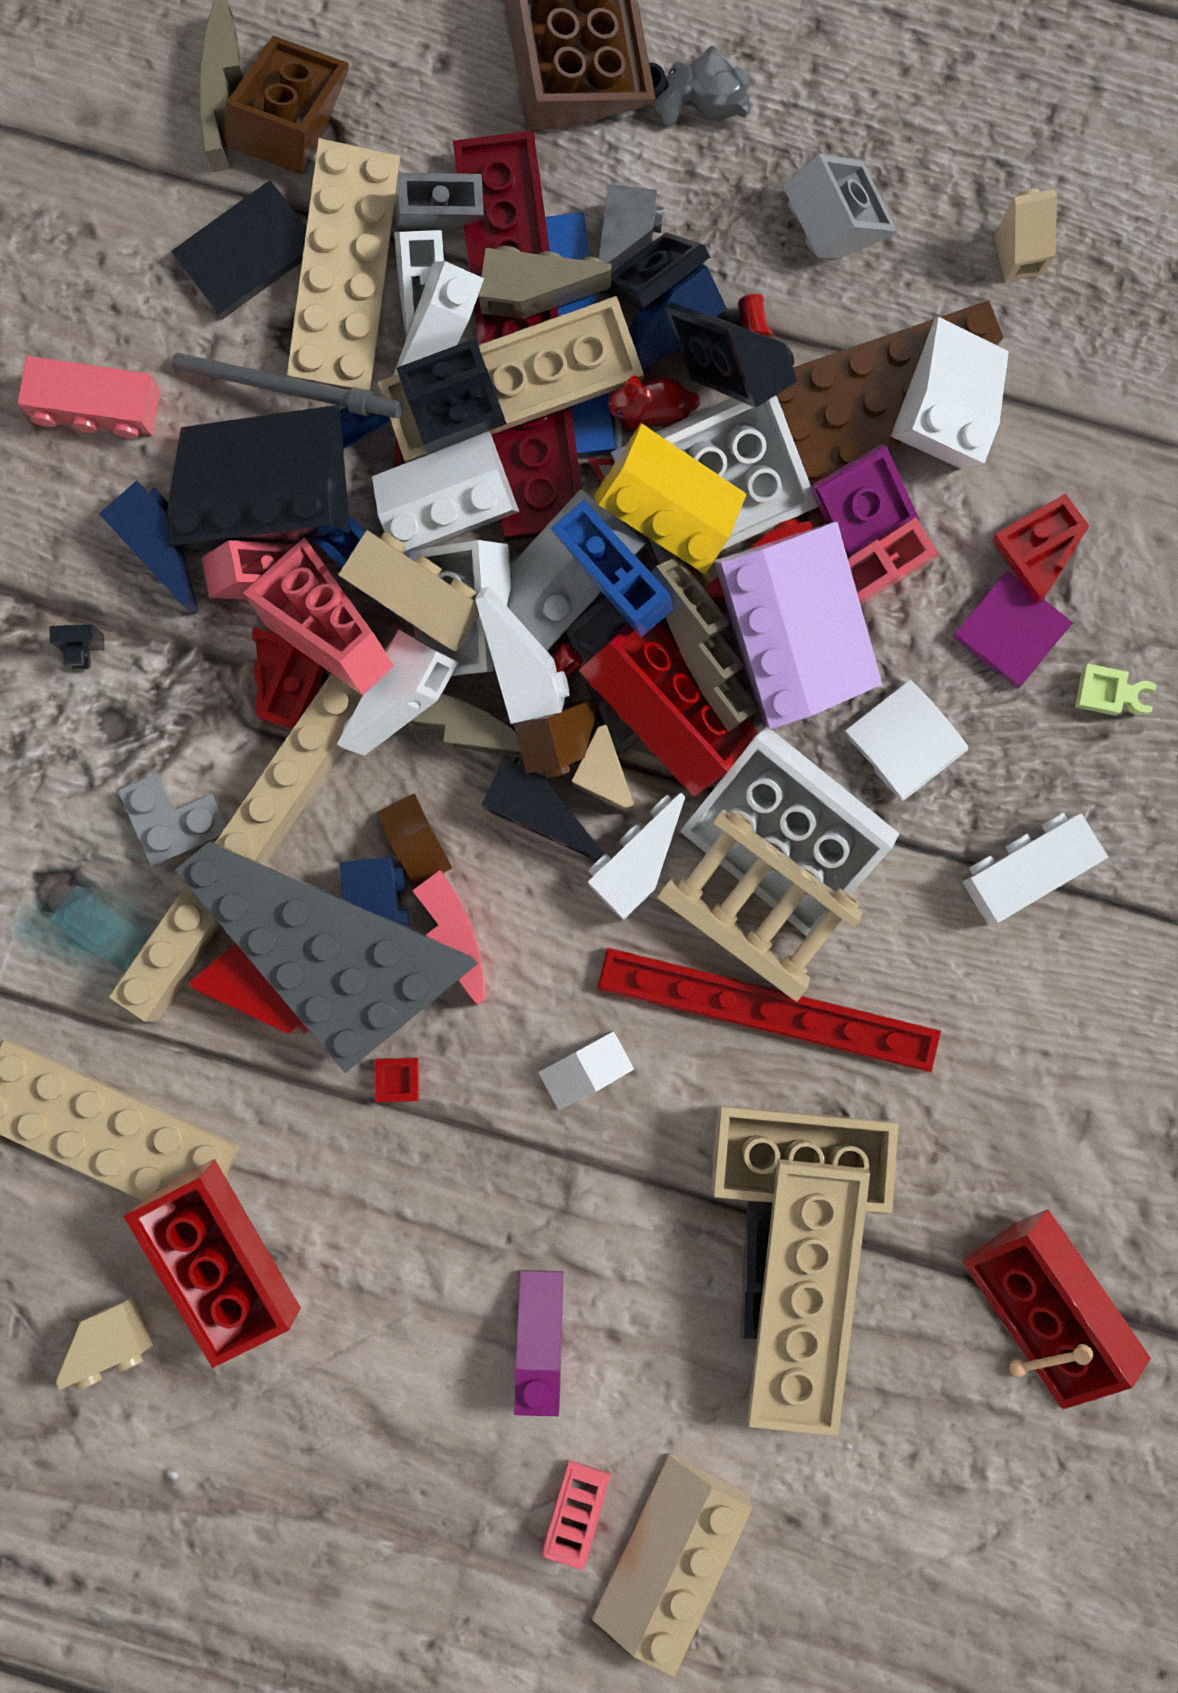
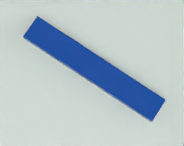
M584 212L545 217L550 252H555L563 258L578 260L583 257H590ZM595 294L558 306L559 316L595 304ZM608 393L571 406L578 458L606 455L615 451L611 412L608 408Z

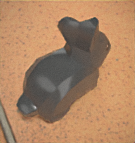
M710 46L702 56L693 61L691 66L680 61L671 66L667 74V89L655 100L653 107L662 115L663 124L666 126L675 124L686 102H692L706 118L724 120L736 115L746 118L751 111L750 96L747 94L751 79L739 67L733 68L724 58L717 54V49L714 46Z

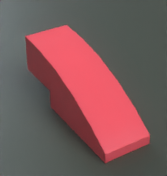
M916 517L879 541L877 539L848 558L860 605L940 557L939 552Z
M439 870L413 890L438 924L437 927L425 936L434 938L468 955L470 954L478 961V964L461 977L459 982L477 1005H481L487 1000L480 946L472 922L459 895L445 874Z

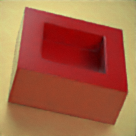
M420 1057L375 1059V1102L420 1101Z

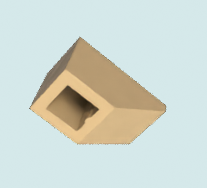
M1028 189L1013 197L993 236L1004 282L1043 275L1053 261L1056 254L1057 194L1055 189L1041 192L1039 189Z
M134 1296L99 1311L80 1322L56 1380L59 1390L74 1384L76 1390L79 1391L102 1380L100 1372L115 1366L119 1373L143 1361L141 1354L153 1346V1343Z

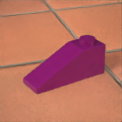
M520 1270L514 1415L559 1417L564 1271Z

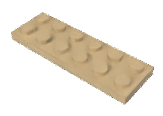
M321 138L318 139L287 377L350 391L354 387L370 390L400 156Z
M617 296L478 345L507 423L504 426L490 430L491 435L624 387L625 382L634 375L640 381L644 380V373ZM399 375L378 381L383 398L400 401L403 404L401 417L399 419L390 417L405 462L408 463L428 455L422 443L412 410L407 402Z
M10 1039L3 1040L0 1046L1 1136L142 1201L176 1178L213 1159L216 1160L225 1177L227 1176L240 1145Z
M778 1159L747 1419L748 1425L751 1428L828 1436L839 1435L870 1172L867 1168Z

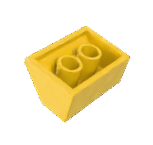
M640 423L594 494V498L600 507L706 574L729 540L747 494Z

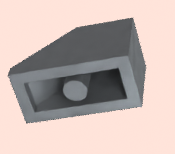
M398 172L395 194L397 232L442 230V233L483 218L482 174Z
M608 184L599 259L604 263L612 264L611 273L651 244L653 232L661 233L664 207L656 206V189Z

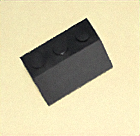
M674 302L664 305L692 381L754 408H757L798 382L793 369L795 363L793 353L784 342Z

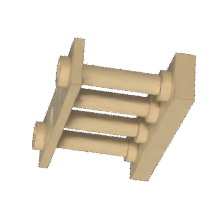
M723 809L713 821L723 832L688 879L682 878L680 881L673 876L657 898L797 1002L807 990L810 977L806 975V965L842 919L854 928L859 924L862 911L857 907L860 904L853 896L842 889H838L836 892L752 831L751 829L754 825L745 816L734 810L729 814ZM738 841L757 855L758 858L723 904L713 906L701 897L703 894L701 889ZM773 867L792 881L793 884L757 931L751 930L748 932L736 923L738 920L736 914ZM808 893L827 907L828 910L794 954L783 958L771 949L772 943L770 941Z

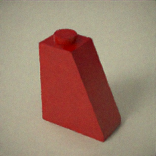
M236 943L189 982L194 990L287 1034H297L300 1030L304 1035L310 1032Z

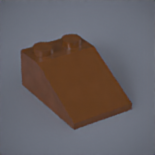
M273 35L226 102L225 146L240 151L245 155L281 166L286 170L303 174L317 152L318 139H322L347 76L349 63Z

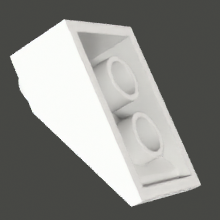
M940 317L935 318L891 437L960 469L984 464L1000 423L1009 351Z
M475 540L409 551V557L413 561H416L420 554L440 567L442 570L437 577L446 583L451 584L454 578H457L477 592L473 598L475 602L480 589L490 587L507 606L511 589L508 544ZM480 616L456 652L414 626L416 639L458 662L451 676L492 672L494 663Z

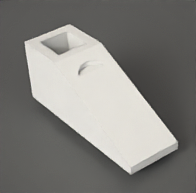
M398 630L394 639L385 649L394 667L362 696L353 715L345 723L343 733L337 745L365 756L438 701L458 664L457 661L426 643Z
M682 793L673 800L666 795L649 812L654 817L653 820L643 829L636 824L621 838L619 843L623 848L612 859L605 854L588 871L593 876L588 881V886L622 921L634 912L656 888L685 800V796Z

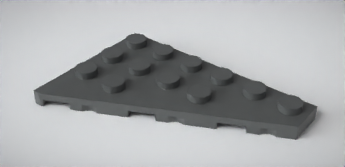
M213 841L206 843L175 869L177 874L344 1073L348 1072L478 964V961L470 954L468 955L434 938L413 931L411 928L356 906L343 898L324 892L322 889L295 877L267 867L254 859L242 856Z

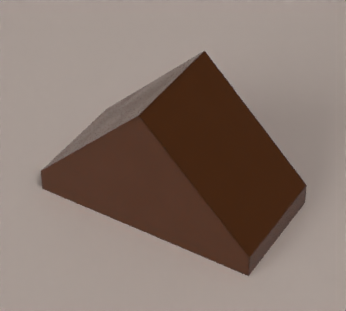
M415 793L377 812L389 843L415 888L439 870L446 873L453 869Z

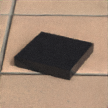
M665 232L611 273V287L608 291L615 296L646 307L711 257L705 244Z

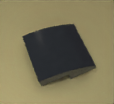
M476 338L396 368L427 454L507 424Z

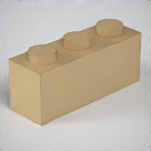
M366 530L338 575L444 646L456 652L480 616L477 604L473 600L477 592L457 578H454L452 583L448 584L437 577L442 569L419 554L416 561H413L402 554L407 546L384 531L381 538H378Z

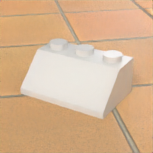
M490 431L372 476L377 513L383 530L407 546L402 553L406 556L409 555V551L425 549L519 512Z

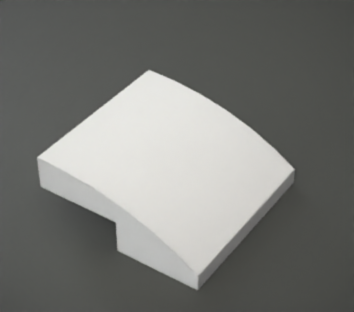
M911 679L845 730L847 739L874 766L875 774L902 802L968 751L967 744L952 724Z

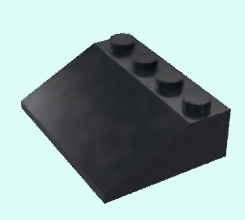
M332 405L181 427L168 501L171 545L198 553L213 551L228 540L278 543L301 540L304 537L310 539L350 534L340 406Z

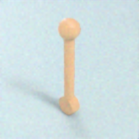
M1080 1344L1070 1353L1028 1362L1015 1359L1010 1363L1009 1370L1013 1376L1022 1377L1026 1374V1371L1073 1361L1081 1365H1087L1093 1358V1351L1087 1345Z

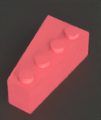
M305 537L243 592V595L266 627L362 696L394 667L369 626Z

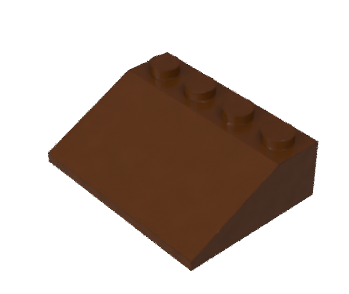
M504 0L526 129L568 128L654 104L656 99L638 0Z

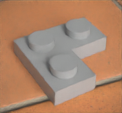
M158 773L118 790L150 866L153 868H158L191 853L210 841L215 842L228 824L220 803L213 793L175 809L164 781Z

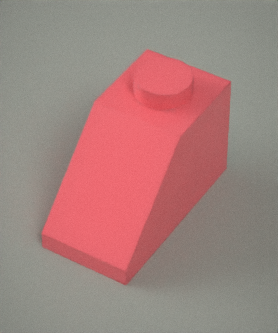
M228 540L202 557L209 598L246 599L243 592L295 545Z

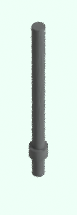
M175 353L172 359L173 368L176 370L347 407L350 413L369 416L370 413L399 419L403 411L402 402L374 396L371 390L354 387L350 391L182 353Z

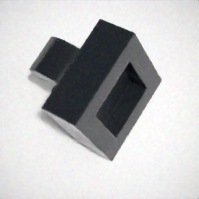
M93 624L49 626L50 643L64 652L65 665H72V670H90V651L105 650L104 633Z

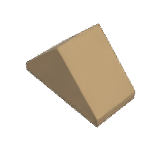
M607 725L600 726L586 751L585 758L582 759L571 781L572 787L624 813L633 811L634 803Z

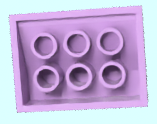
M837 521L714 561L756 706L760 709L758 714L761 723L766 727L773 729L810 717L882 685Z

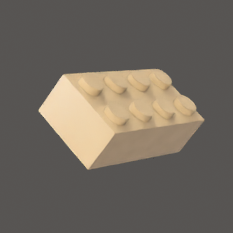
M718 1105L710 1192L714 1197L773 1203L778 1159L867 1168L870 1172L866 1211L892 1214L899 1124L890 1120Z

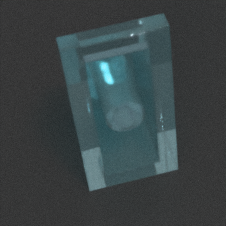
M77 885L49 919L83 947L127 972L151 937L147 931L94 890Z

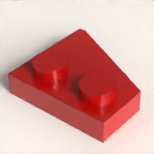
M1064 494L995 533L992 542L1035 602L1039 604L1047 596L1090 526L1067 494Z
M254 627L252 640L256 643L257 664L254 665V681L258 686V693L255 697L256 716L263 721L292 731L313 701L326 669L279 635Z

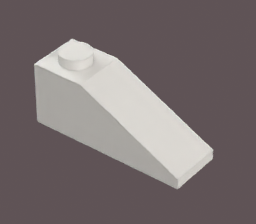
M442 230L394 232L397 276L405 338L408 336L433 262L444 261Z
M446 261L433 262L396 368L458 344L472 314L484 278ZM395 369L393 376L398 375L397 369Z
M490 587L481 588L475 600L510 723L513 724L561 713L565 697H569V687L564 671L557 672L554 659Z

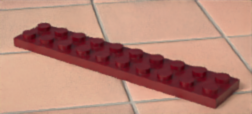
M534 130L452 140L457 174H482L483 218L464 225L469 272L482 277L486 248L497 249L500 246H510L518 249L520 252L531 254L550 251ZM479 294L474 305L479 345L559 317L558 307L524 319L481 314ZM571 406L491 435L519 510L518 513L502 519L505 541L536 538L580 489L582 490Z

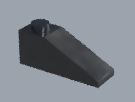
M516 757L514 762L503 758L481 804L483 809L597 862L602 857L601 848L544 777L537 774V772L526 773L522 758Z

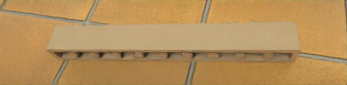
M332 673L330 674L215 843L231 849L242 856L254 859L263 865L267 863L343 752L344 748L338 746L337 743L343 733L345 723L353 715L362 698L361 694ZM187 884L109 996L110 999L144 1022H158L222 929L219 922Z

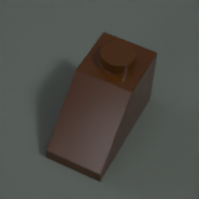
M596 698L566 703L563 705L561 713L514 723L526 773L544 771L546 778L559 776L570 772V764L585 758L598 710Z

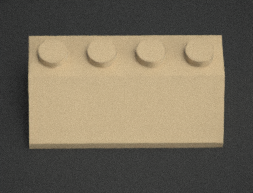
M669 1453L592 1616V1620L633 1657L675 1678L753 1509L749 1494Z

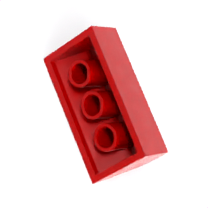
M660 622L642 637L627 623L579 669L588 680L590 686L603 696L614 708L618 716L645 742L647 748L674 774L676 780L684 785L694 797L725 775L758 733L748 720L731 731H727L702 694L680 653L674 637Z
M215 1159L176 1178L124 1214L125 1221L212 1368L290 1330L301 1307Z
M1049 1209L1014 1223L963 1259V1265L1029 1361L1070 1353L1080 1344L1087 1345L1093 1351V1358L1087 1365H1081L1073 1361L1035 1369L1062 1410L1134 1387L1151 1357Z

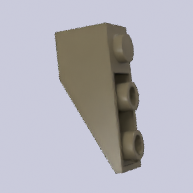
M500 246L497 249L486 248L482 278L484 280L479 291L481 314L524 319L609 289L611 287L612 264L604 263L595 257H583L580 260L563 258L561 255L550 251L531 254L520 252L518 249L510 246Z

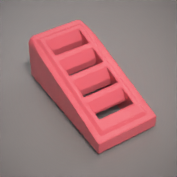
M568 1460L542 1546V1556L544 1558L581 1570L585 1568L611 1473ZM573 1479L597 1486L595 1494L572 1487ZM567 1498L591 1505L590 1512L567 1505ZM562 1517L586 1524L584 1531L562 1524ZM559 1536L580 1543L579 1548L557 1541L556 1537Z

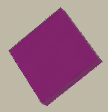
M880 444L809 486L826 524L834 521L838 522L847 559L877 539L879 541L915 517L918 521L920 520L886 445Z
M1007 570L952 637L1018 689L1073 622L1047 601L1043 600V602L1037 604L1023 583Z

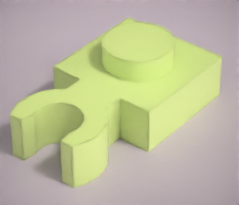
M1087 663L1082 667L1075 708L1117 716L1122 712V707L1125 705L1132 714L1139 716L1147 715L1152 712L1153 707L1141 704L1138 700V693L1150 694L1156 691L1157 685L1150 681H1140L1130 685L1127 684L1129 672Z

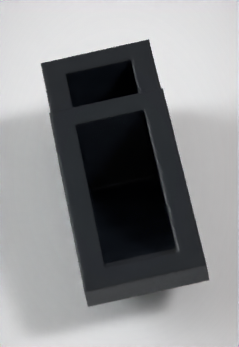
M747 1202L742 1280L741 1339H757L772 1202Z

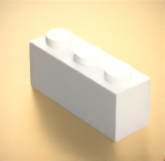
M1063 812L1042 824L1041 826L1045 832L1033 840L1026 834L1006 845L1005 848L1009 854L999 860L994 861L990 855L969 867L972 876L961 882L987 925L999 923L1109 858L1081 813L1067 818Z

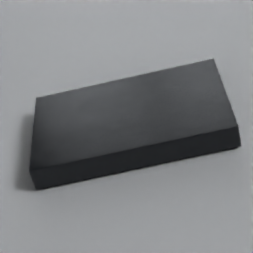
M269 180L171 252L223 320L302 262L307 227L271 180Z

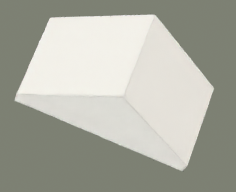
M613 1031L538 1073L557 1109L560 1110L597 1092L634 1070Z

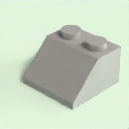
M818 154L782 185L789 198V209L799 219L806 233V244L817 257L840 259L889 238L897 232L863 160Z

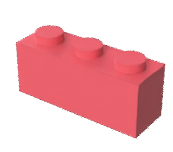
M26 356L17 404L30 417L33 423L41 426L55 427L57 423L70 424L74 429L82 432L96 433L98 428L112 430L114 434L120 437L136 439L138 434L153 436L161 389L150 373Z

